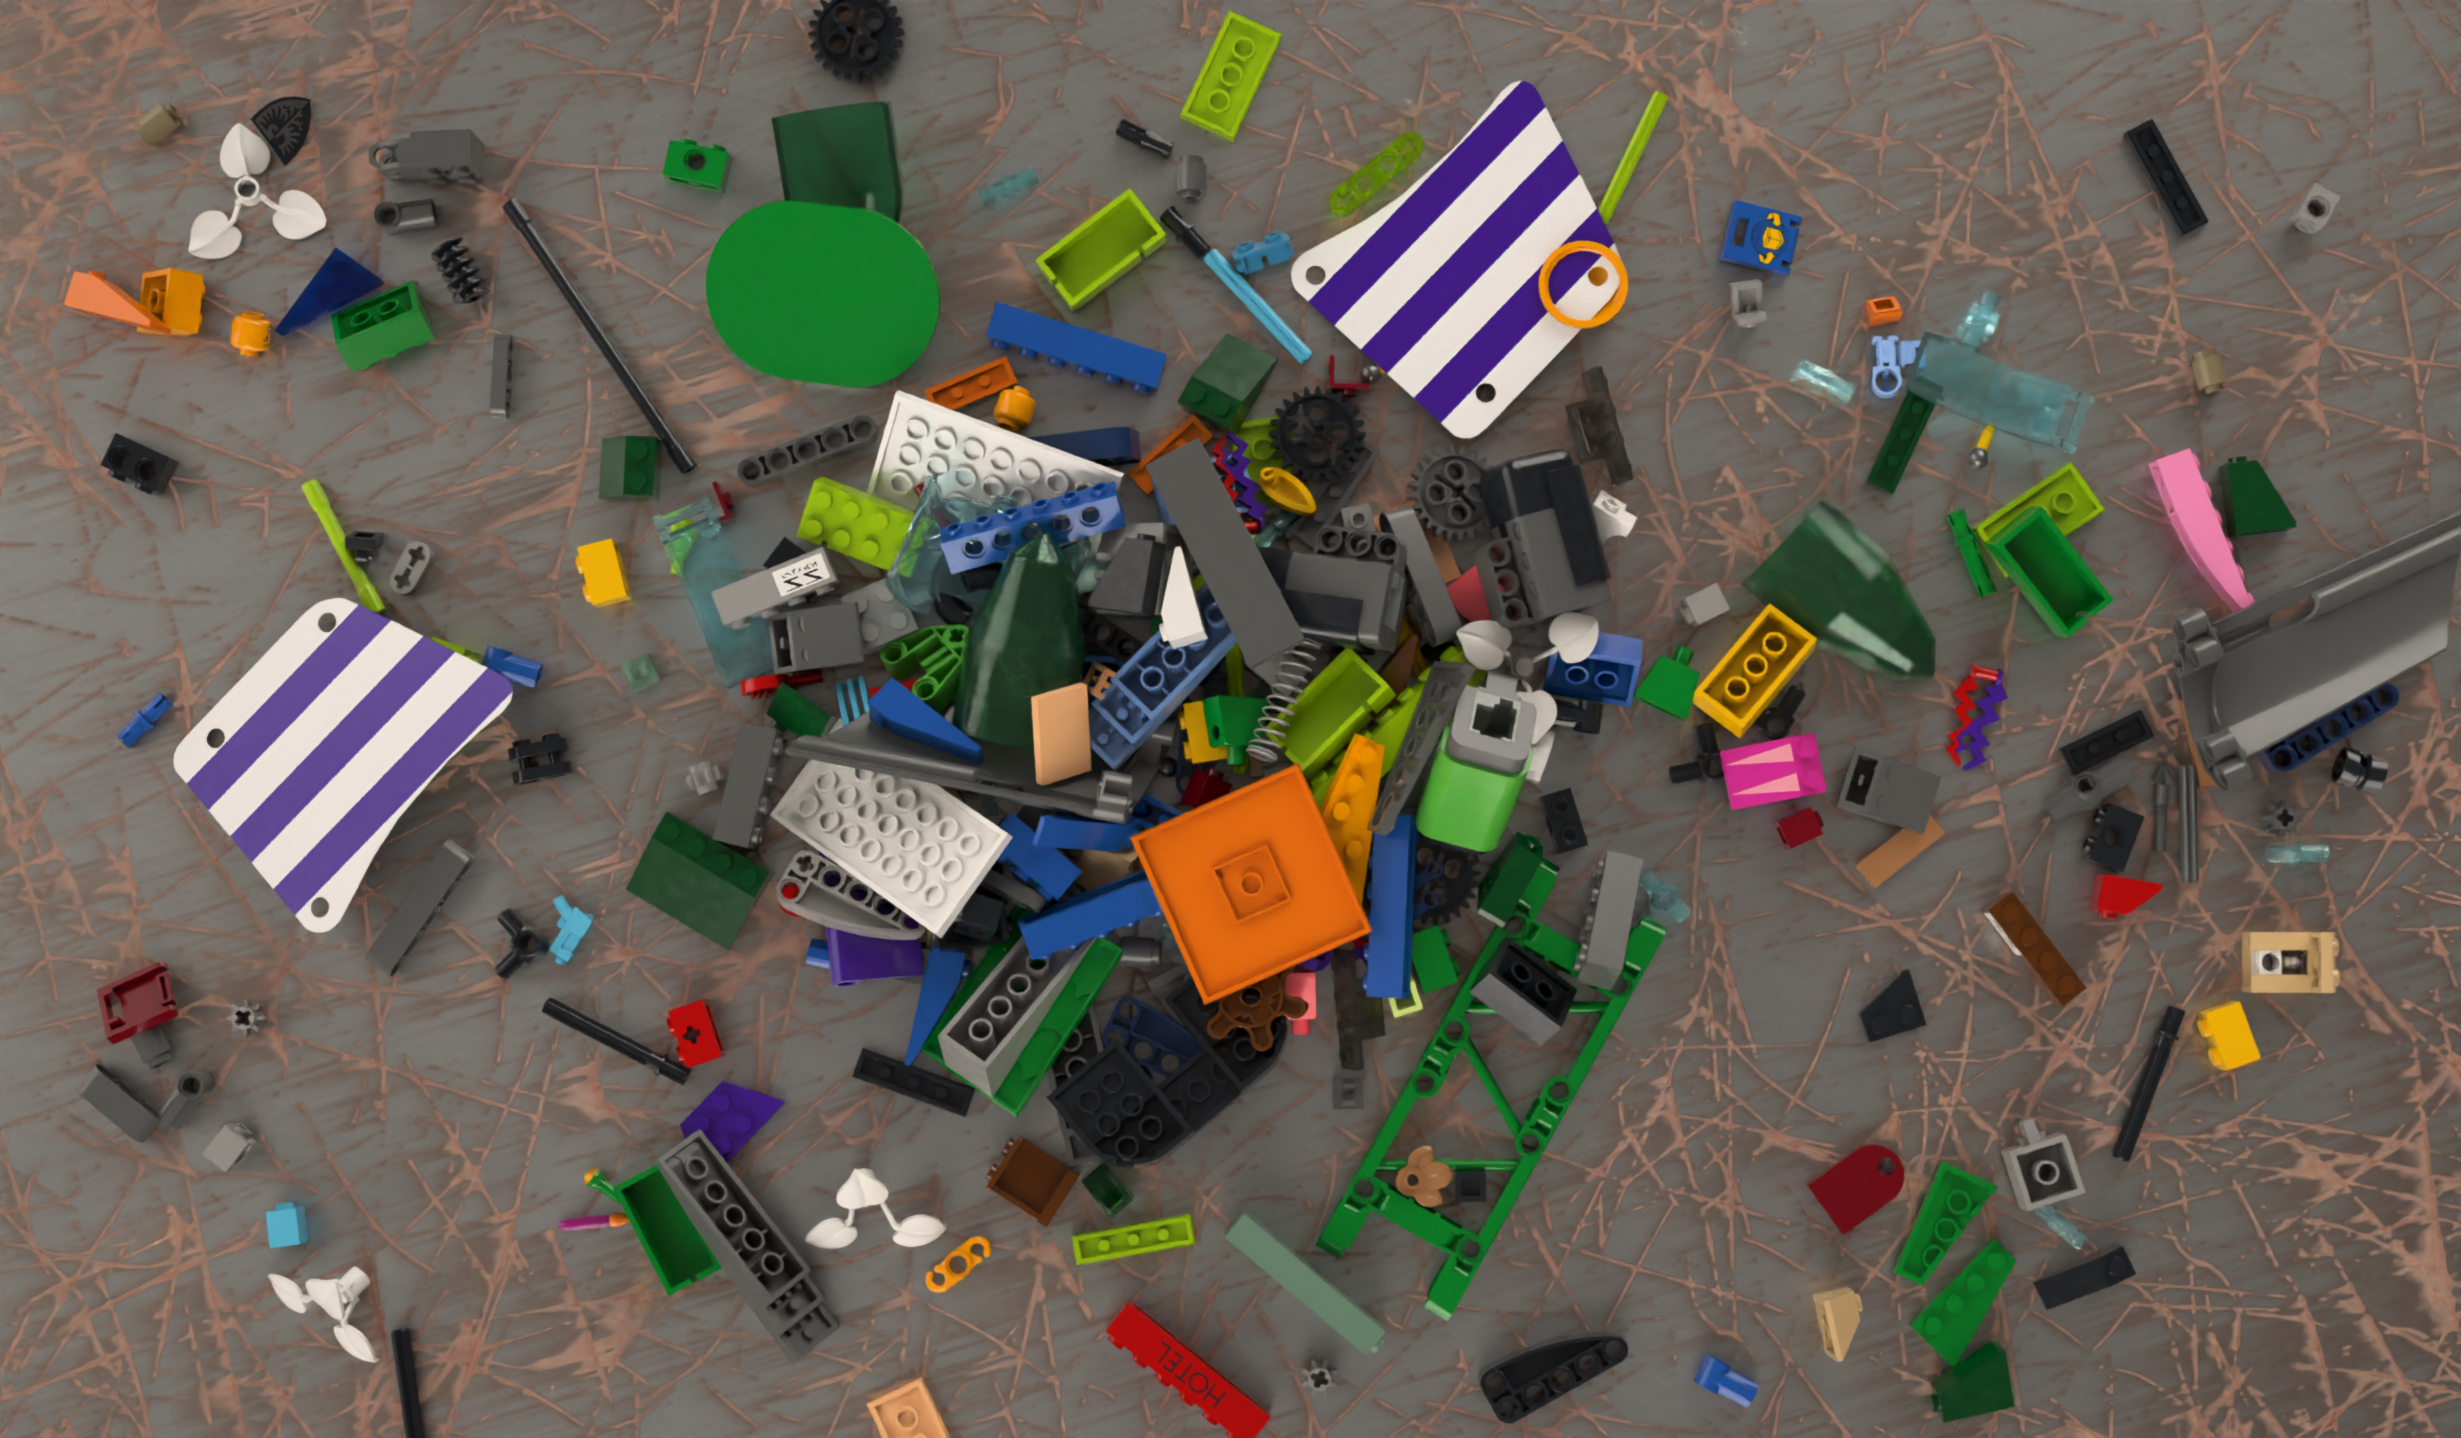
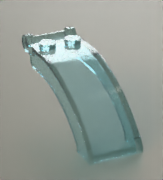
M1927 331L1923 334L1905 384L1907 390L1950 412L1979 424L1992 426L1998 431L2053 447L2068 454L2076 453L2078 447L2076 441L2088 408L2092 407L2095 397L2073 390L2069 385L2004 365L1956 343L1951 338ZM2068 401H2073L2077 405L2065 439L2056 437Z
M706 494L699 497L700 501L663 516L661 514L652 517V520L693 608L716 669L726 689H730L739 685L744 680L756 678L774 670L769 629L761 615L749 619L750 625L734 630L733 626L728 628L722 623L711 592L746 578V574L714 508L712 500ZM702 512H705L707 518L671 533L667 528Z

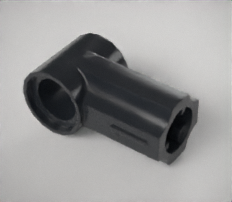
M1554 699L1557 706V716L1553 726L1569 727L1577 732L1600 734L1604 704L1583 700L1572 702Z

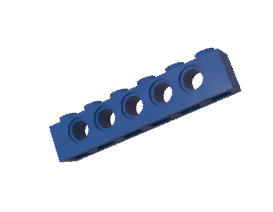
M1101 482L1085 490L1065 492L1062 496L1056 498L1039 499L1033 502V504L1020 508L1010 507L1001 513L991 516L981 515L973 521L962 524L952 523L944 529H940V542L950 572L954 574L1016 557L1019 551L1025 554L1125 527L1126 524L1124 510L1115 482ZM1087 507L1096 508L1094 511L1091 512L1084 510ZM1058 515L1067 516L1065 519L1062 520L1055 518ZM1029 523L1038 524L1036 527L1033 528L1026 526ZM1000 531L1009 532V534L1003 536L997 533ZM971 539H977L980 542L973 544L969 543L968 541Z

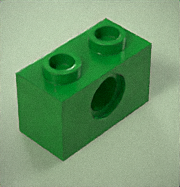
M680 138L679 142L670 140L662 175L670 182L725 193L732 158L728 152H725L726 148L719 145L708 144V148L697 146L696 141L686 138ZM704 158L705 164L701 169L694 170L691 168V164L695 159Z

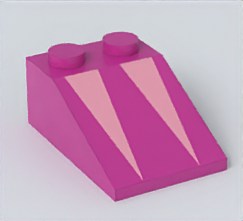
M1815 733L1719 751L1731 810L1827 792Z

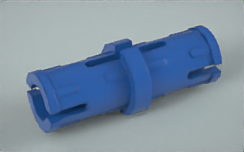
M159 692L141 711L137 710L133 714L134 718L116 734V737L119 740L123 739L122 743L131 748L147 730H152L156 726L155 722L173 706L170 700L166 701L167 697Z

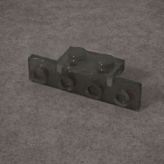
M1595 366L1582 373L1588 400L1572 403L1566 406L1565 409L1581 464L1605 459L1612 485L1619 486L1633 480L1632 465L1628 460L1624 446V437L1618 425L1616 409L1611 400L1607 378L1604 375L1602 366Z
M1335 949L1331 951V968L1333 971L1334 999L1336 1002V1027L1340 1048L1339 1058L1342 1069L1360 1071L1364 1070L1362 1040L1385 1036L1382 998L1366 996L1367 991L1363 988V977L1356 978L1354 951Z

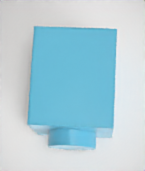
M294 1201L275 1204V1210L266 1212L270 1248L309 1242L304 1206L294 1207Z

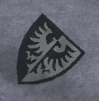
M297 96L280 97L265 104L249 119L255 127V133L265 140L283 166H286L296 156L307 137L311 120V99Z

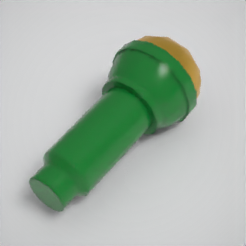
M590 1169L585 1173L584 1183L586 1187L598 1189L614 1202L620 1203L613 1190L615 1186L605 1180L606 1178L601 1170Z

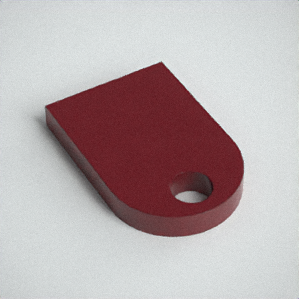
M1868 1144L1853 1150L1806 1184V1186L1839 1232L1845 1235L1899 1194L1904 1183V1168L1899 1157L1893 1151L1881 1145ZM1888 1157L1893 1162V1169L1889 1174L1883 1175L1878 1171L1877 1165L1882 1158Z

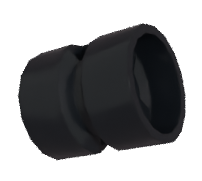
M2343 747L2334 761L2331 781L2333 784L2346 788H2352L2355 785L2357 791L2375 796L2380 792L2388 772V761L2385 758L2372 754L2364 757L2362 751Z

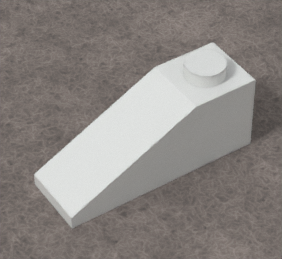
M1181 546L1174 549L1161 610L1163 623L1159 624L1163 641H1168L1173 649L1208 639L1187 558Z

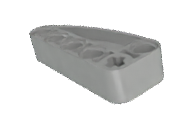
M808 850L795 854L777 885L778 902L783 908L833 929L871 938L889 940H915L922 937L926 930V927L923 925L916 929L907 928L904 922L910 918L908 914L842 867ZM806 862L811 863V871L808 869L805 872L801 871L800 864L805 866ZM834 875L840 878L841 881L837 886L829 887L824 883V880L828 876ZM789 887L796 888L799 891L798 896L793 899L785 898L782 893ZM861 889L867 893V897L862 901H856L851 897V893ZM883 903L891 904L894 907V911L889 915H882L877 909Z

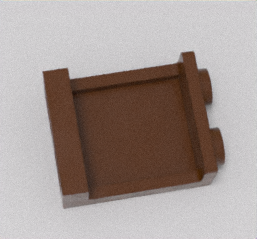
M1021 1135L1018 1136L1016 1141L1010 1138L1001 1152L1005 1155L1004 1160L1000 1166L994 1163L985 1177L989 1181L986 1189L999 1194L1036 1218L1038 1223L1047 1227L1080 1176V1173Z

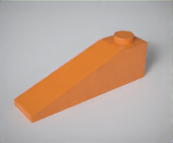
M90 269L87 274L74 271L63 305L85 314L170 335L171 328L120 287L106 281L107 275Z

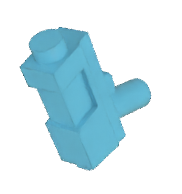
M561 895L554 899L553 903L562 916L557 922V926L562 929L549 951L556 955L553 960L564 966L566 961H572L575 956L574 952L593 926L594 915L584 913L579 907H575L572 910L564 896Z

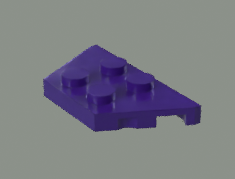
M722 1081L680 1124L685 1139L698 1129H701L728 1163L786 1102L780 1098Z

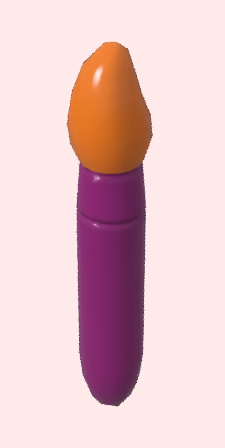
M614 1213L610 1216L566 1219L560 1221L557 1227L564 1231L609 1226L619 1227L630 1221L626 1214Z

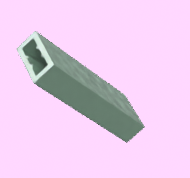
M1245 1209L1225 1231V1238L1365 1356L1370 1351L1376 1353L1386 1340L1384 1338L1385 1329L1379 1321Z

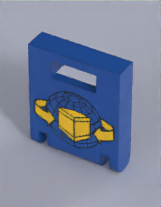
M1739 200L1733 201L1719 260L1782 276H1789L1791 269L1781 266V263L1792 264L1799 228L1790 226V224L1800 225L1802 217ZM1748 220L1743 245L1732 244L1737 221L1745 222Z

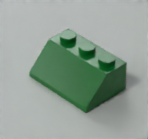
M413 280L331 314L335 345L351 372L367 369L375 362L387 357H395L408 348L421 346L428 342L429 339L434 338L431 320Z

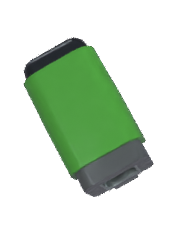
M1488 670L1482 687L1475 688L1468 685L1465 687L1451 714L1448 725H1445L1418 798L1415 826L1423 840L1473 855H1484L1498 847L1529 771L1533 752L1531 743L1537 710L1533 703L1523 701L1521 697L1515 696L1518 678Z

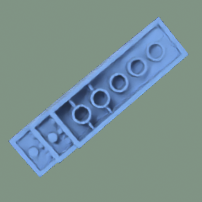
M1206 583L1196 592L1208 639L1173 649L1168 641H1163L1159 629L1117 672L1115 678L1110 679L1112 682L1110 688L1102 692L1105 694L1104 699L1096 698L1091 703L1092 708L1089 710L1090 747L1114 771L1152 735L1237 643Z

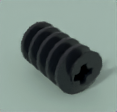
M455 238L439 245L432 252L431 258L434 262H438L437 269L439 272H443V281L449 283L447 289L450 293H454L453 300L459 304H470L485 297L491 292V289L489 287L480 288V285L486 279L484 277H474L480 271V268L478 266L469 267L475 258L473 256L464 257L463 255L469 251V247H459L458 245L463 241V238Z

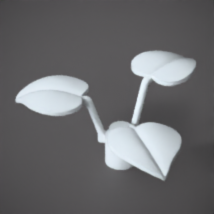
M237 123L229 131L220 151V164L223 171L231 178H240L234 187L238 199L235 200V208L230 220H228L224 213L212 210L203 212L193 222L188 251L191 255L199 258H225L239 248L242 242V234L233 225L237 221L241 205L243 204L254 206L263 201L272 209L277 210L273 215V225L280 235L292 240L306 238L323 229L327 224L325 214L320 205L311 196L302 191L289 190L283 192L279 199V205L262 194L257 181L251 178L250 174L259 175L267 169L271 160L270 150L259 136L249 131L240 123Z
M1575 612L1563 613L1554 618L1548 630L1549 640L1555 647L1531 658L1523 655L1511 658L1510 653L1506 649L1512 642V635L1507 628L1501 626L1496 621L1482 620L1469 623L1458 629L1456 635L1467 660L1477 669L1485 671L1495 669L1501 665L1503 655L1505 656L1506 675L1518 678L1519 685L1526 689V692H1516L1515 696L1521 697L1523 701L1533 703L1536 707L1537 715L1531 743L1535 744L1554 724L1557 716V706L1549 693L1543 690L1532 692L1531 686L1526 682V679L1533 674V663L1558 651L1566 663H1577L1586 659L1597 643L1599 628L1595 617Z
M862 1168L854 1169L850 1178L836 1195L837 1203L849 1209L848 1218L845 1221L840 1218L822 1221L808 1233L805 1241L811 1246L826 1249L841 1248L849 1245L856 1239L858 1234L856 1227L851 1226L854 1220L855 1209L863 1206L868 1207L869 1205H881L892 1228L897 1230L893 1234L894 1242L902 1246L916 1247L930 1243L946 1230L947 1225L933 1216L924 1214L910 1216L903 1220L901 1224H898L885 1202L888 1198L887 1187L875 1179L873 1170Z
M352 1267L340 1280L308 1279L305 1282V1286L309 1295H303L299 1286L288 1278L272 1273L268 1275L276 1294L287 1307L296 1312L304 1313L307 1310L306 1303L314 1300L331 1317L340 1320V1325H335L333 1330L337 1340L347 1352L368 1362H378L380 1360L375 1357L374 1350L364 1334L355 1327L348 1325L347 1321L354 1306L360 1301L358 1295L370 1285L368 1276L361 1269ZM348 1301H350L345 1311L343 1303H347Z

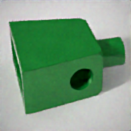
M1678 645L1672 659L1662 655L1659 656L1635 690L1633 698L1677 719L1686 720L1690 713L1699 678V672L1688 667L1694 651Z
M1222 695L1203 699L1209 745L1211 748L1227 749V766H1245V750L1250 745L1249 741L1258 739L1253 731L1257 728H1262L1258 723V719L1266 717L1262 711V708L1268 705L1266 699ZM1261 720L1260 722L1265 726V720ZM1256 731V733L1261 738H1263L1264 731ZM1252 742V745L1261 747L1262 742Z

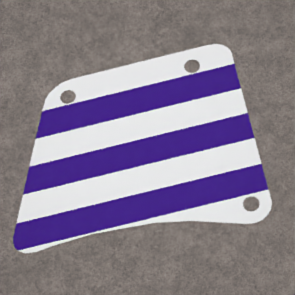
M1519 81L1511 83L1501 91L1492 105L1458 145L1400 197L1363 222L1315 246L1297 258L1292 267L1291 281L1299 294L1454 436L1472 438L1484 431L1581 330L1580 328H1573L1557 321L1549 314L1541 301L1539 276L1542 266L1550 254L1570 242L1593 241L1611 249L1620 260L1621 257L1538 91L1530 83ZM1578 251L1566 255L1556 263L1549 277L1548 288L1552 302L1564 315L1576 320H1591L1611 299L1619 286L1620 280L1615 267L1604 256L1591 251ZM1312 266H1320L1326 274L1324 281L1318 285H1313L1306 279V272ZM1594 267H1602L1608 273V280L1603 285L1595 286L1588 279L1589 271ZM1484 383L1491 384L1496 391L1494 399L1487 403L1481 402L1476 397V389Z
M343 598L328 599L315 604L307 610L189 732L176 748L173 763L175 771L302 925L314 933H322L331 930L342 919L374 855L399 817L448 760L505 710L511 702L513 687L504 675L359 604ZM324 613H332L336 618V626L330 632H323L318 625L319 618ZM218 728L224 733V743L219 748H212L207 743V736L212 729ZM322 897L328 901L329 910L324 917L318 918L312 914L311 905L316 898Z

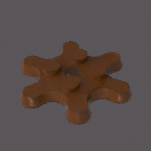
M1295 966L1218 999L1219 1011L1207 1024L1208 1034L1212 1038L1219 1040L1225 1038L1234 1028H1244L1249 1032L1252 1046L1256 1050L1266 1051L1270 1049L1274 1042V1037L1271 1033V1023L1279 1016L1298 1019L1306 1012L1307 1006L1305 1001L1298 996L1288 995L1283 989L1285 977L1292 973ZM1249 989H1255L1260 993V1000L1255 1004L1248 1005L1243 1001V995Z

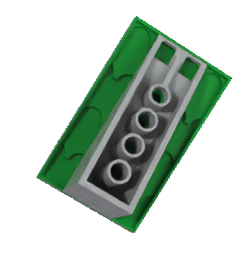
M1050 901L1049 904L1045 903L1043 908L1053 905L1054 903L1052 901ZM1015 904L1008 915L1011 917L1013 934L1009 935L1006 944L987 947L922 1048L924 1054L1016 1118H1018L1044 1080L1045 1074L1065 1047L1067 1040L1097 998V994L1123 955V949L1107 938L1092 937L1083 941V944L1076 948L1058 950L1050 958L1032 960L1016 918L1032 912Z

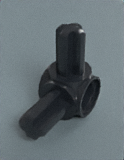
M1791 685L1777 708L1769 707L1768 710L1765 709L1754 722V724L1758 725L1756 730L1771 740L1785 738L1796 721L1793 715L1806 696V693L1799 687ZM1772 719H1780L1784 722L1785 728L1782 732L1774 734L1768 730V723Z
M1712 723L1696 726L1701 754L1695 757V762L1669 768V778L1673 784L1699 779L1700 783H1705L1724 777L1719 752L1722 750H1718ZM1709 759H1714L1719 763L1720 771L1717 775H1711L1707 772L1706 763Z
M510 908L502 911L497 918L499 923L513 937L511 939L512 951L494 969L496 974L503 980H508L524 963L531 964L535 959L544 957L549 949L547 937L539 933L531 924L525 925ZM534 937L535 947L529 952L527 943Z

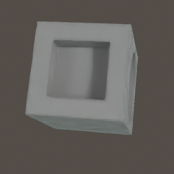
M2315 182L2305 189L2289 220L2293 221L2299 230L2315 234L2324 228L2341 197ZM2309 205L2317 208L2318 217L2312 216L2309 213Z
M1718 583L1686 597L1681 601L1683 607L1680 608L1685 621L1688 624L1692 622L1694 628L1730 610Z
M234 1123L227 1124L221 1128L202 1155L224 1172L234 1171L257 1141L250 1137L252 1132L240 1123H236V1125Z

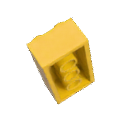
M1769 603L1695 690L1693 704L1741 739L1814 652L1817 638Z

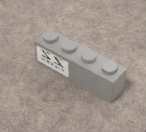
M821 547L711 592L723 625L728 628L733 626V629L737 630L750 625L749 619L759 615L764 619L779 613L777 608L789 604L790 608L803 604L807 601L805 597L817 593V596L828 594L835 590L833 585L840 582L827 550Z

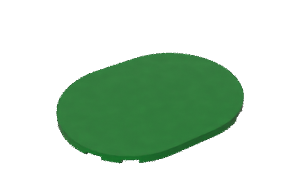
M782 200L764 204L740 216L724 231L713 249L707 268V304L713 323L721 338L735 355L756 370L777 378L843 387H868L881 384L899 376L921 357L931 343L939 322L941 310L940 284L937 272L933 268L926 249L913 234L898 224L896 220L869 209L801 200Z

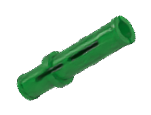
M1964 508L1945 515L1956 539L1954 544L1959 547L1978 597L1981 598L1996 592L1997 588L1992 581L1976 540L1978 538L1977 533H1973Z

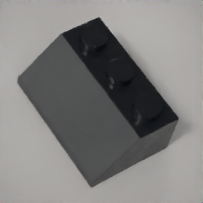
M1506 936L1478 972L1469 992L1527 1037L1542 1046L1562 1028L1577 989Z

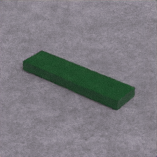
M1917 375L1914 376L1867 476L1866 484L1889 495L1894 494L1943 387Z

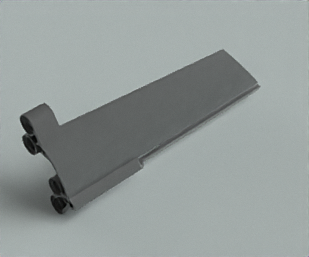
M2461 511L2215 622L2210 623L2206 613L2200 608L2201 606L2172 618L2171 626L2177 649L2173 654V666L2180 680L2188 725L2204 770L2221 790L2227 792L2255 779L2252 778V771L2247 759L2447 649L2452 590L2461 553ZM2307 597L2314 599V609L2307 617L2278 630H2272L2269 627V620L2277 610Z
M950 701L940 713L943 718L982 747L984 761L981 764L899 736L889 731L886 727L879 728L871 721L869 717L870 711L826 736H801L787 747L785 752L790 756L1004 797L1017 804L1127 824L1134 808L1147 791L1172 745L1180 705L1116 771L1090 747L1091 771L1044 786L1036 783L1032 711L979 705L978 710H984L983 728H977V731L965 730L966 706H974V704ZM976 779L1022 787L1023 792L976 783Z

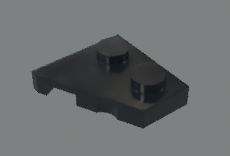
M1909 969L1901 971L1898 974L1899 976L1888 987H1885L1870 1004H1867L1858 1013L1868 1043L1927 1025Z

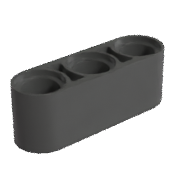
M96 1064L76 1088L77 1092L137 1142L144 1143L161 1123V1118L158 1116L159 1112L101 1065Z

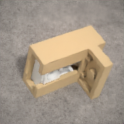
M2241 932L2242 992L2336 993L2340 975L2338 969H2335V956H2338L2339 943L2335 938V932ZM2282 950H2298V957L2296 954L2295 956L2290 954L2289 956L2284 954L2282 956ZM2266 954L2272 958V966L2269 970L2264 969L2262 965V959ZM2299 967V969H2297L2299 970V974H2282L2283 968H2285V970H2288L2289 968H2291V970H2294L2295 968Z

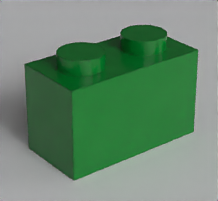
M1439 925L1413 933L1411 962L1423 994L1457 983V975L1461 974L1456 958L1450 959L1446 948L1451 946L1446 929L1440 930Z

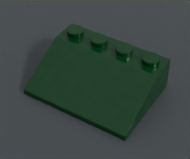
M666 811L650 838L626 890L718 945L730 950L775 872L724 842L712 840V835L673 812Z

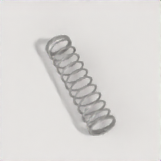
M1308 638L1305 639L1309 641L1300 644L1315 650L1321 649L1322 646L1321 643ZM1294 648L1283 654L1287 660L1279 664L1283 672L1275 674V678L1279 683L1271 685L1270 688L1274 695L1266 697L1271 706L1262 708L1264 715L1267 717L1258 719V723L1262 728H1257L1253 731L1258 739L1249 741L1250 745L1246 749L1251 756L1270 763L1277 762L1278 756L1266 748L1252 745V742H1262L1277 749H1282V746L1264 740L1256 731H1268L1281 738H1286V735L1267 728L1260 721L1266 719L1286 727L1291 725L1284 720L1273 718L1265 712V709H1277L1290 716H1294L1295 713L1274 705L1269 698L1277 697L1295 705L1299 704V701L1280 695L1273 688L1274 686H1282L1299 694L1304 693L1300 688L1284 684L1278 679V675H1287L1303 683L1308 682L1302 676L1287 672L1282 667V664H1292L1304 671H1312L1310 667L1291 661L1286 654L1296 653L1306 659L1316 660V657L1297 651Z

